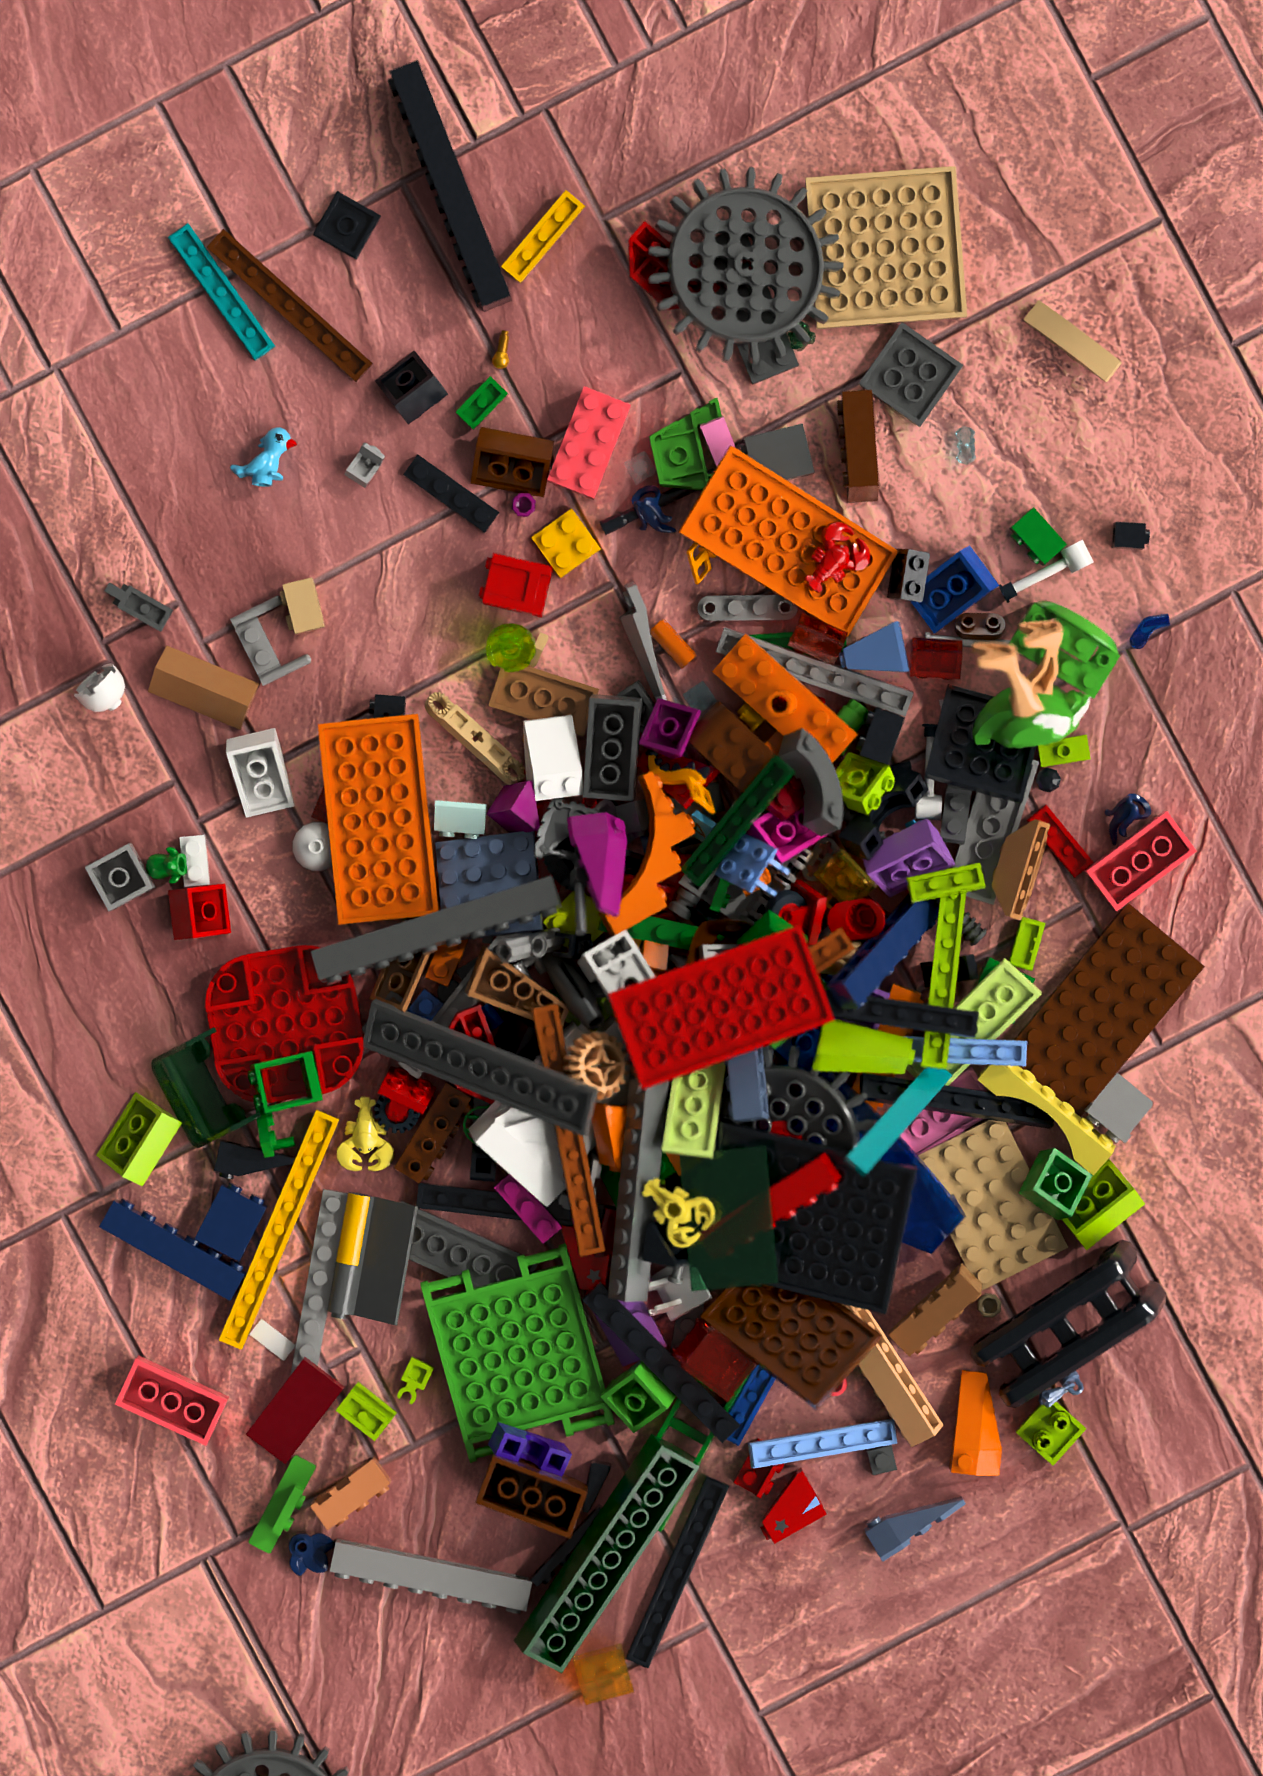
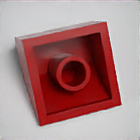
M225 884L168 890L174 940L231 933Z

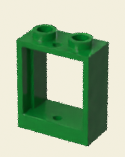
M312 1051L252 1064L247 1072L250 1085L255 1087L256 1095H253V1101L256 1110H260V1114L323 1100ZM299 1060L307 1097L268 1106L260 1069Z

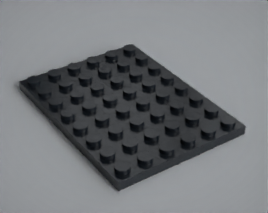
M722 1120L720 1122L705 1198L712 1202L715 1210L713 1222L824 1152L841 1175V1179L836 1183L838 1187L827 1195L821 1192L816 1196L817 1201L804 1208L803 1204L795 1209L797 1213L785 1221L781 1217L774 1222L776 1226L764 1234L762 1231L754 1234L755 1239L745 1246H742L741 1243L733 1248L735 1252L723 1260L720 1256L712 1260L698 1238L694 1251L699 1257L700 1262L691 1266L886 1315L918 1168L879 1159L863 1177L844 1161L851 1151ZM704 1216L701 1218L702 1223L699 1225L698 1232H700L705 1224L706 1219Z

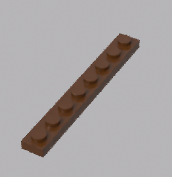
M222 229L207 246L216 257L356 383L373 365L369 359L225 229Z

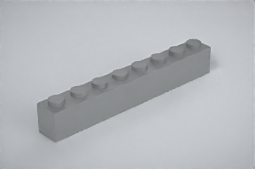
M337 1539L335 1542L330 1572H334V1576L338 1578L349 1579V1576L359 1577V1581L363 1583L373 1584L374 1581L384 1582L383 1586L398 1589V1586L408 1587V1591L422 1594L424 1590L433 1592L432 1596L447 1599V1596L457 1597V1601L471 1604L473 1600L482 1602L483 1607L495 1609L498 1605L506 1607L508 1612L518 1614L521 1613V1610H527L532 1585L531 1577Z

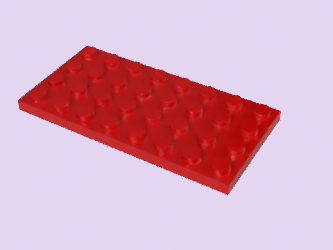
M800 924L608 993L642 1090L835 1021Z

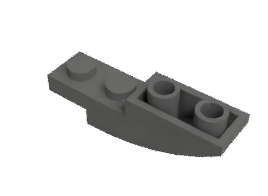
M946 784L940 835L944 842L964 845L972 790Z

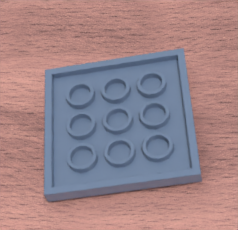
M535 831L477 837V839L465 838L435 842L441 910L539 880L537 858L534 857ZM542 914L534 916L533 921L519 925L518 922L509 924V929L495 932L494 929L486 931L485 936L481 938L542 931ZM467 937V938H464V939H461V940H468V939H471V938H470V937Z

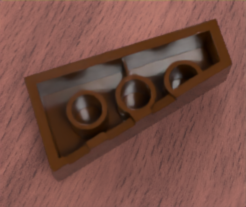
M872 390L842 392L841 400H837L838 416L842 415L843 424H839V439H844V448H840L841 463H845L846 472H842L843 487H847L848 503L878 501L879 474Z

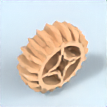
M592 1031L590 1034H582L581 1039L573 1040L575 1047L570 1046L567 1048L571 1055L564 1057L566 1061H569V1065L563 1069L569 1071L570 1074L567 1076L598 1088L596 1100H602L604 1097L610 1098L613 1096V1092L617 1093L620 1091L619 1085L626 1083L622 1077L623 1075L630 1074L625 1070V1066L629 1065L630 1062L624 1061V1057L628 1053L621 1051L624 1044L616 1042L617 1037L609 1036L606 1032L598 1033L597 1031ZM596 1063L603 1064V1066H597V1068L590 1067L591 1065H596Z

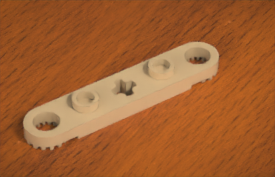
M434 692L425 701L427 713L502 781L511 785L520 783L524 779L525 766L523 767L522 763L520 764L518 760L514 759L505 747L457 704L454 705L448 699V696H444L445 694H441V692ZM433 701L439 702L443 709H435L436 706L432 704ZM475 735L479 738L476 742L472 740ZM508 768L514 769L518 776H510L511 774H508L509 771H507Z

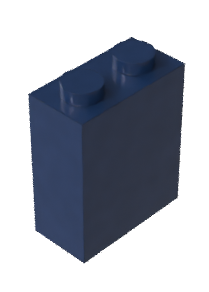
M229 1182L228 1185L224 1183L221 1185L195 1240L240 1261L268 1206L263 1204L265 1201L263 1198L255 1194H251L249 1197L241 1193V1187Z

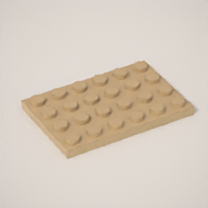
M987 1119L912 1158L966 1268L982 1283L981 1291L1068 1248L1054 1218L1019 1194L1030 1170L1006 1122Z

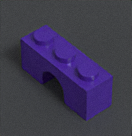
M500 1422L497 1423L488 1443L497 1456L518 1462L519 1458H523L536 1464L540 1470L563 1477L572 1453L564 1443Z

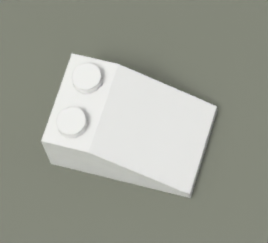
M565 715L523 721L526 781L532 780L536 801L583 795L582 766L573 716Z
M272 728L227 739L226 754L246 818L294 807V800L276 729Z

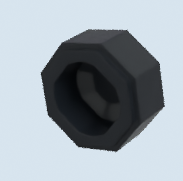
M1045 768L1038 772L1035 782L1040 790L1050 793L1059 788L1061 778L1057 770Z

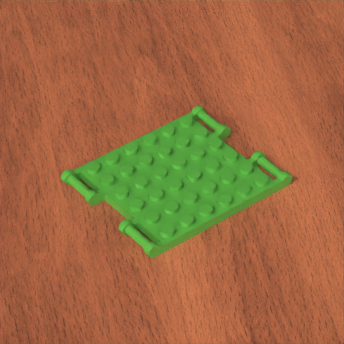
M566 1243L558 1245L559 1248L526 1257L525 1255L517 1256L522 1275L474 1288L469 1269L461 1271L462 1274L430 1283L428 1281L420 1282L470 1463L476 1462L478 1458L493 1455L494 1452L489 1445L474 1449L473 1443L491 1439L498 1422L525 1430L562 1420L566 1437L574 1435V1432L596 1426L615 1424L611 1408L600 1397L605 1390V1385ZM562 1258L563 1264L529 1273L528 1266ZM460 1284L465 1285V1291L435 1299L432 1298L431 1292ZM599 1409L604 1411L603 1415L573 1423L570 1421V1417Z

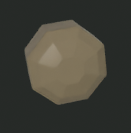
M984 1293L978 1299L977 1310L983 1317L994 1318L1001 1312V1301L995 1294Z

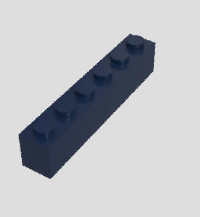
M908 894L885 919L883 930L877 936L868 938L826 986L842 1009H857L866 1003V998L880 987V982L894 971L895 965L907 957L911 947L922 940L921 936L936 924L935 921L938 918L939 908L933 899L911 903Z
M121 1198L120 1201L118 1199L113 1201L99 1226L100 1228L230 1301L247 1273L242 1270L244 1268L243 1265L234 1260H230V1262L220 1258L222 1254L211 1247L208 1250L199 1246L200 1242L195 1240L194 1237L187 1235L186 1238L177 1233L178 1229L166 1222L164 1225L155 1221L157 1218L155 1215L145 1210L142 1213L135 1210V1205L124 1198Z

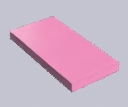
M972 1067L963 1071L949 1085L987 1092L983 1084L977 1080L978 1076ZM923 1109L898 1139L912 1160L913 1157L960 1134L981 1121L982 1118Z

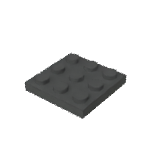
M901 322L858 385L865 390H872V395L920 428L961 370L963 364Z

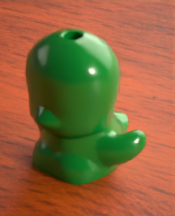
M167 847L166 851L169 855L157 853L147 859L146 871L153 879H164L171 876L169 883L174 884L181 876L187 873V860L185 854L179 853L173 847Z

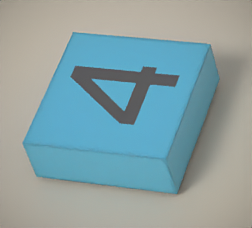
M696 810L691 815L695 823L693 828L695 834L693 836L703 842L714 829L716 823Z

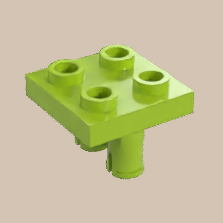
M1056 1401L1049 1408L1039 1404L1015 1432L1054 1466L1082 1435L1086 1427Z

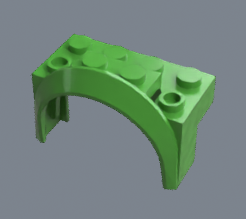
M1050 601L1031 603L1020 623L1050 621L1053 618V621L1060 622L1063 633L1062 642L1059 647L1080 661L1058 649L1057 678L1094 699L1121 656L1118 654L1116 643L1098 626L1061 605ZM1018 624V629L1008 644L1015 645L1019 655L1038 666L1042 661L1045 648L1024 646V637L1028 635L1019 631ZM1097 646H1098V647H1099L1098 650L1096 651V653H1095V655L1093 656L1092 660L1089 661V659L1091 658L1092 654L1094 653L1095 649H1096Z

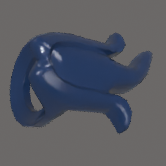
M648 485L639 489L631 500L635 512L642 522L639 529L642 531L646 530L648 523L656 531L676 533L675 528L662 524L670 522L672 517L664 515L658 505L661 496L659 488L654 485ZM651 492L655 493V498L645 497L642 501H639L643 495Z
M1128 794L1118 802L1112 811L1105 810L1106 816H1113L1109 824V834L1114 846L1117 844V830L1122 837H1127V827L1134 820H1145L1151 815L1152 811L1149 803L1140 795ZM1132 801L1139 803L1143 807L1144 814L1139 813L1138 806L1132 803Z

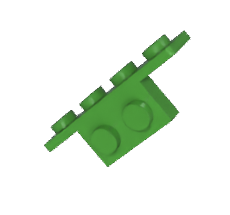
M294 1455L256 1526L249 1544L268 1554L272 1552L282 1531L288 1532L294 1521V1518L290 1517L294 1508L300 1510L306 1498L302 1493L316 1468L315 1464L298 1455Z

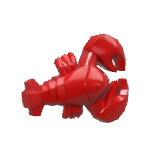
M832 522L823 529L822 540L825 552L819 546L816 547L811 558L819 564L816 566L812 576L805 575L804 578L806 586L810 591L821 592V583L831 577L835 583H839V581L846 577L845 572L842 571L843 569L853 572L862 571L869 564V548L862 539H855L859 551L856 549L857 545L855 543L851 545L850 559L848 546L835 545L834 542L850 539L848 536H843L842 532L850 536L854 535L851 527L845 523Z

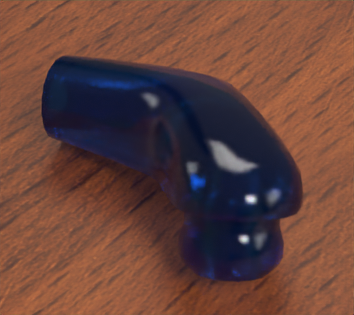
M1160 614L1145 617L1130 637L1131 646L1135 649L1143 648L1153 631L1170 626L1169 615Z

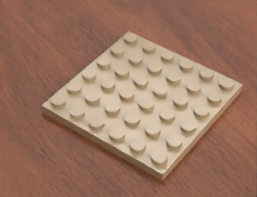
M956 166L805 178L808 217L815 211L823 208L827 212L820 221L812 225L817 237L823 238L829 234H838L839 240L831 246L821 247L823 261H839L844 264V268L840 271H823L822 285L834 287L841 292L837 299L818 294L815 308L824 312L829 319L825 324L816 321L817 329L967 317Z

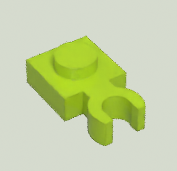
M412 1356L401 1378L407 1385L400 1388L397 1398L400 1399L404 1392H410L412 1398L409 1403L413 1404L417 1397L416 1388L424 1390L434 1366Z

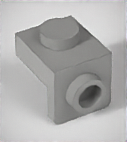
M363 443L359 453L346 469L344 475L366 488L380 468L385 455L377 447Z

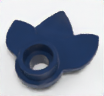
M306 1533L293 1535L289 1541V1550L292 1553L289 1564L292 1571L298 1576H301L307 1568L315 1573L326 1572L328 1570V1559L325 1553L335 1546L334 1541L322 1533H316L311 1536ZM305 1543L306 1546L304 1549H298V1544Z

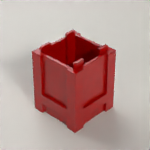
M493 553L492 558L487 557L485 565L486 569H489L486 587H480L478 596L483 599L482 603L542 618L553 572L552 566Z

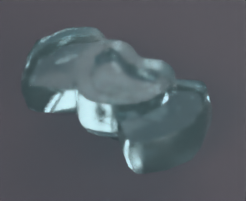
M966 426L959 428L955 432V436L959 440L957 443L959 453L956 456V460L965 465L972 463L976 459L975 431Z

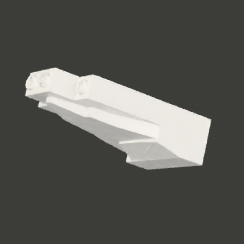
M610 1016L596 1031L598 1033L606 1032L609 1036L617 1037L616 1042L624 1044L621 1051L628 1053L624 1057V1061L630 1062L629 1065L625 1066V1070L630 1073L631 1057L627 1045L617 1027L619 1025L618 1020ZM572 1021L563 1030L567 1056L571 1055L567 1048L570 1046L575 1047L573 1040L581 1039L582 1034L591 1033L582 1023L578 1026ZM539 1055L533 1062L542 1066ZM596 1063V1065H591L590 1067L597 1068V1066H603V1064ZM630 1074L623 1075L622 1078L626 1083L619 1085L620 1091L617 1093L613 1092V1096L610 1098L604 1097L602 1100H596V1103L627 1105ZM495 1101L469 1128L475 1143L546 1207L566 1188L554 1124ZM592 1119L589 1132L583 1137L586 1155L596 1146Z

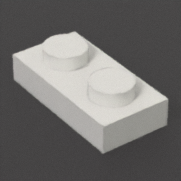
M205 835L179 837L181 853L185 854L187 860V873L183 875L184 887L210 885Z

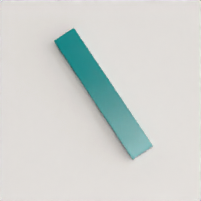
M187 223L168 237L170 242L253 359L257 361L275 348L274 343L191 226Z
M925 1068L844 1161L864 1177L953 1075L947 1070Z

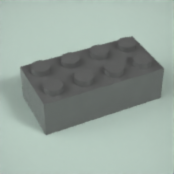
M592 694L590 696L583 797L633 801L635 799L642 698Z

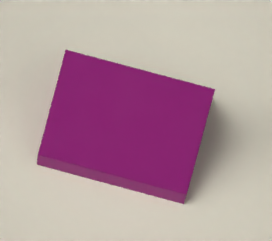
M658 698L639 744L671 760L682 757L701 711Z
M532 780L503 786L486 813L509 833L538 831L540 827Z

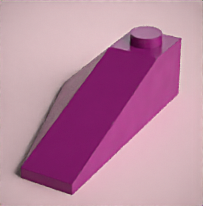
M608 813L570 816L567 818L570 841L573 847H578L581 855L578 861L581 868L586 869L590 878L587 884L598 910L616 918L620 910L627 846L624 821Z

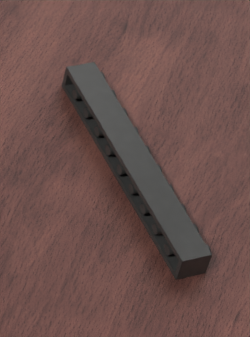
M548 876L311 951L319 980L330 985L342 981L341 977L351 974V977L363 975L366 973L365 969L375 967V970L390 966L389 962L397 959L399 962L411 960L414 958L413 954L422 952L423 955L436 952L438 946L446 944L447 947L461 944V939L470 937L471 940L484 937L485 932L494 929L495 932L509 929V924L518 922L519 925L533 921L534 916L540 914L543 917L558 913L557 909L563 907L553 877Z
M631 1070L608 1298L624 1302L647 1301L651 1263L642 1261L647 1225L655 1222L653 1213L656 1211L657 1203L652 1195L645 1197L642 1192L645 1190L644 1186L649 1180L659 1179L669 1085V1081L642 1090L641 1085Z

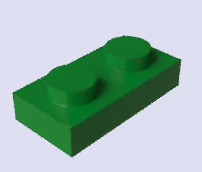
M490 376L456 411V414L475 430L508 396V393Z
M720 878L709 909L720 912L721 908L726 909L730 895L726 892L729 884H734Z

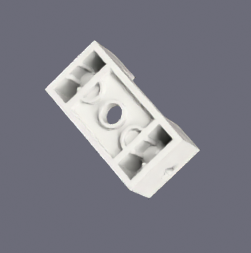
M627 930L584 953L578 961L590 984L598 981L609 1000L608 993L624 988L625 980L632 979L638 983L655 977Z

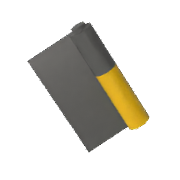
M348 1192L327 1311L332 1312L331 1317L346 1319V1315H355L397 1325L418 1206L371 1195Z

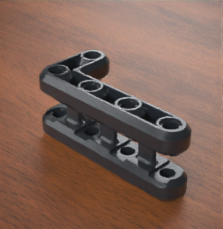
M1123 1239L1117 1241L1104 1250L1091 1267L985 1334L971 1345L970 1355L978 1366L987 1367L989 1363L997 1358H1003L1010 1354L1021 1369L1018 1376L1007 1384L1004 1382L1000 1386L999 1396L1006 1406L1011 1408L1021 1406L1139 1331L1159 1315L1166 1302V1292L1159 1282L1152 1280L1141 1289H1138L1130 1278L1129 1273L1137 1261V1251L1130 1241ZM1117 1281H1120L1129 1294L1126 1302L1120 1308H1118L1107 1292L1108 1288ZM1091 1302L1102 1320L1090 1330H1084L1078 1334L1066 1317L1070 1311L1078 1306H1084ZM1050 1328L1062 1345L1059 1350L1048 1357L1045 1355L1037 1360L1026 1342L1039 1331L1043 1332Z

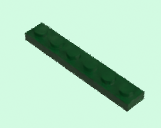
M774 755L681 867V871L697 886H702L794 775L795 771L779 756Z

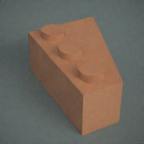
M373 1456L314 1498L310 1507L328 1531L333 1526H339L349 1518L348 1515L354 1510L359 1512L369 1504L368 1500L374 1495L378 1498L390 1489L388 1485L391 1483V1479L375 1456Z

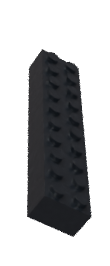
M416 60L391 70L392 78L387 79L393 96H399L401 100L397 105L403 121L409 120L410 125L406 126L412 144L418 143L419 149L415 151L421 167L427 166L429 172L425 173L431 191L435 189L438 195L434 197L440 214H446L447 219L443 220L449 238L454 236L456 239L453 248L458 260H464L466 266L462 267L467 283H473L475 290H472L471 293L477 308L482 306L485 312L511 302L512 298L419 61Z

